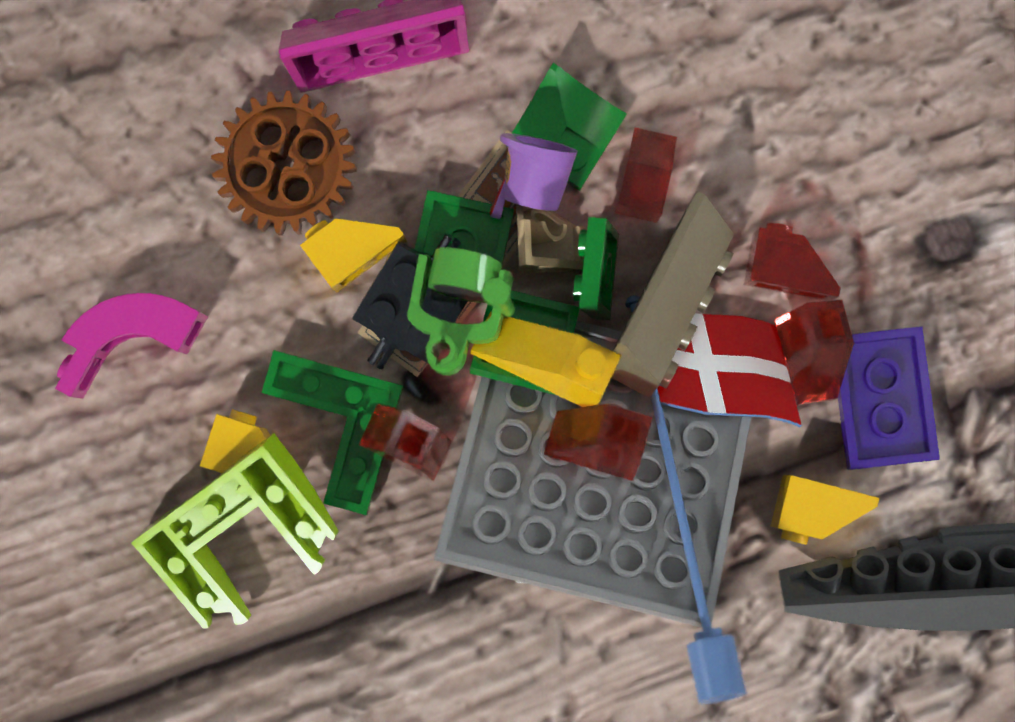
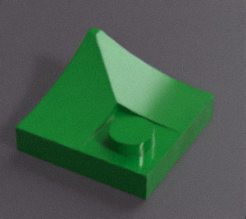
M552 63L512 134L541 138L576 149L578 152L567 183L580 191L624 121L627 113L615 107L577 81L561 67Z

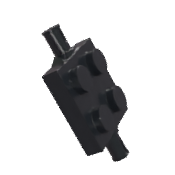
M444 233V237L437 248L447 247L452 239V235ZM454 237L449 247L458 248L461 242ZM398 240L353 314L352 319L372 330L380 339L367 359L374 366L383 352L376 365L378 369L383 370L395 348L407 351L428 363L426 346L430 335L416 329L408 320L407 313L419 254L428 255L433 262L435 251L432 255L418 252ZM428 288L423 303V310L435 318L455 323L468 301L451 298Z

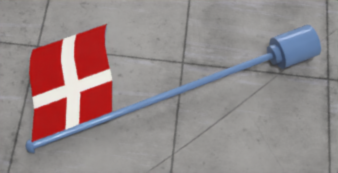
M636 295L628 297L625 306L631 308L632 312L640 297ZM695 313L690 323L697 326L696 332L685 351L679 347L677 348L672 361L679 364L667 388L660 385L651 395V402L703 630L694 633L695 641L687 644L686 647L699 704H711L745 696L747 693L734 636L723 635L722 628L712 629L662 405L706 415L764 417L787 422L801 427L802 424L776 325L744 316Z

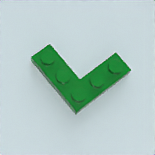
M273 350L261 393L347 417L323 504L368 515L404 386Z

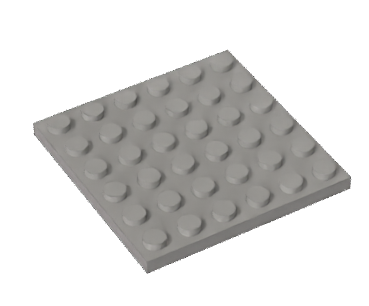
M580 321L576 322L574 334L580 335L611 351L622 333ZM481 377L434 561L702 627L651 397L649 398L611 378L595 413L557 395ZM662 405L712 626L751 417L706 415Z

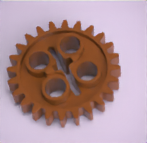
M286 90L283 102H278L270 91L267 94V105L261 106L252 97L250 102L253 111L246 113L243 109L237 107L235 111L240 121L237 124L229 121L223 122V125L230 132L229 137L215 138V141L224 148V153L211 155V159L215 163L223 166L222 169L212 173V177L216 181L227 182L217 191L222 198L234 196L228 205V209L235 213L245 208L241 220L248 225L258 217L257 228L264 233L269 228L271 222L274 223L275 231L279 236H283L287 224H291L297 235L301 234L302 222L307 220L313 227L318 223L316 215L320 213L332 219L334 216L329 205L332 202L342 206L346 204L338 193L339 190H353L354 187L352 182L345 178L344 175L357 172V167L354 163L345 161V158L356 154V150L353 145H342L351 135L347 128L335 130L341 121L338 114L335 113L324 118L327 112V106L324 102L321 101L311 109V98L308 94H304L297 104L289 90ZM269 127L281 128V137L275 144L264 145L261 143V135L264 130ZM294 127H299L300 132L296 135L290 146L292 130ZM316 140L324 144L323 151L317 158L306 159L302 156V149L309 141ZM288 155L294 164L292 167L284 166L281 172L275 163L277 160L285 161ZM258 167L266 169L267 176L264 183L256 187L247 186V175L251 170ZM277 181H279L277 197L275 200H270L269 195L274 190ZM298 181L308 183L309 191L305 198L299 201L288 199V189L293 183Z

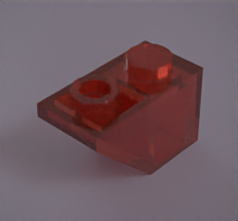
M843 300L807 302L775 319L797 405L833 401L838 398L854 344Z
M377 404L359 446L428 480L434 481L451 444V440L440 428L403 409Z
M610 404L557 411L544 455L634 481L643 456L653 417Z

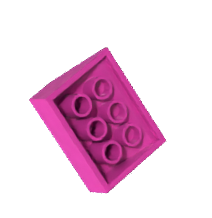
M385 0L380 2L376 9L361 12L360 9L352 8L340 11L335 14L334 19L318 22L316 19L298 21L292 25V29L282 31L278 50L283 64L300 93L468 53L469 44L465 12L461 0H409L405 2L403 0Z

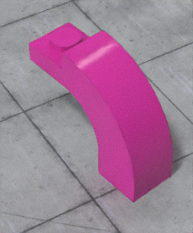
M151 293L125 294L105 300L82 314L63 336L61 341L76 348L74 355L69 354L61 363L57 372V377L60 380L55 389L69 397L83 399L109 353L119 344L133 338H153L173 350L187 355L208 316L175 299Z

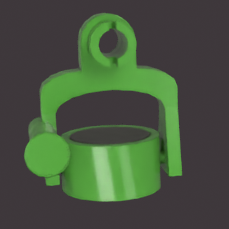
M451 247L437 248L433 262L428 255L419 254L407 316L416 329L430 335L426 346V355L429 365L437 373L444 376L458 373L466 362L469 344H486L497 340L504 317H510L514 314L515 306L510 298L514 279L510 271L501 269L502 264L498 260L477 252ZM429 288L451 298L476 303H488L493 306L488 321L479 324H459L444 321L427 314L423 310V303ZM444 349H450L449 355L439 361L440 352Z

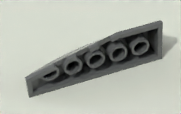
M1015 523L951 526L939 529L938 536L922 540L912 536L900 539L898 546L879 551L874 546L857 550V555L852 558L839 561L836 557H829L779 570L784 610L788 613L828 621L880 628L929 631L1015 628Z

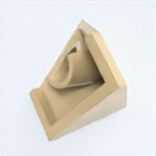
M516 204L519 274L583 271L584 257L578 255V240L580 231L585 229V226H576L554 211L533 209Z

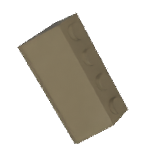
M699 191L695 193L677 224L612 350L622 355L612 379L649 398L659 385L667 388L679 365L672 361L677 348L679 347L685 351L697 329V326L690 322L696 310L701 313L705 312L716 290L710 287L709 284L714 274L720 277L723 275L734 254L727 250L734 236L733 232L707 196Z

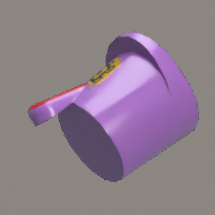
M502 133L500 141L508 146L505 177L490 208V216L497 219L501 218L505 200L533 209L558 210L578 151L567 145L541 138Z

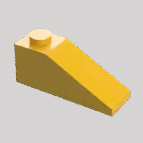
M490 312V314H489V316L487 317L486 321H488V319L491 317L492 312ZM504 317L497 340L486 344H473L470 350V354L595 413L622 356L580 335L512 317Z

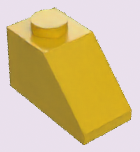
M336 218L330 223L326 220L320 221L310 228L304 235L307 240L300 244V246L330 287L338 293L389 255L398 240L405 243L407 239L399 227Z
M231 409L230 416L216 414L200 466L220 473L225 472L243 455L270 436L267 428L255 425L257 416Z
M783 475L770 526L783 529L782 539L807 545L809 536L823 540L878 507L879 498L793 475Z

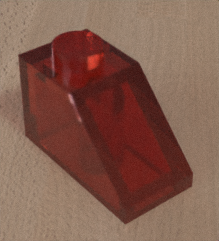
M634 127L616 204V214L656 223L659 221L663 213L671 178L677 141L676 136Z
M767 223L766 228L759 227L753 233L744 285L825 301H832L839 297L840 286L804 235L792 233L793 227L780 223Z

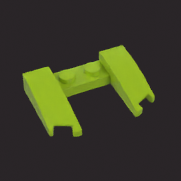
M274 433L179 506L176 505L146 527L131 542L202 628L210 627L212 624V614L231 612L235 625L243 624L251 617L250 611L227 573L207 546V543L256 507L261 509L313 574L317 573L325 562V559L318 554L325 537L327 536L334 540L339 532L316 490Z

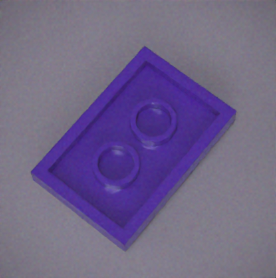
M923 326L830 337L847 470L940 460Z

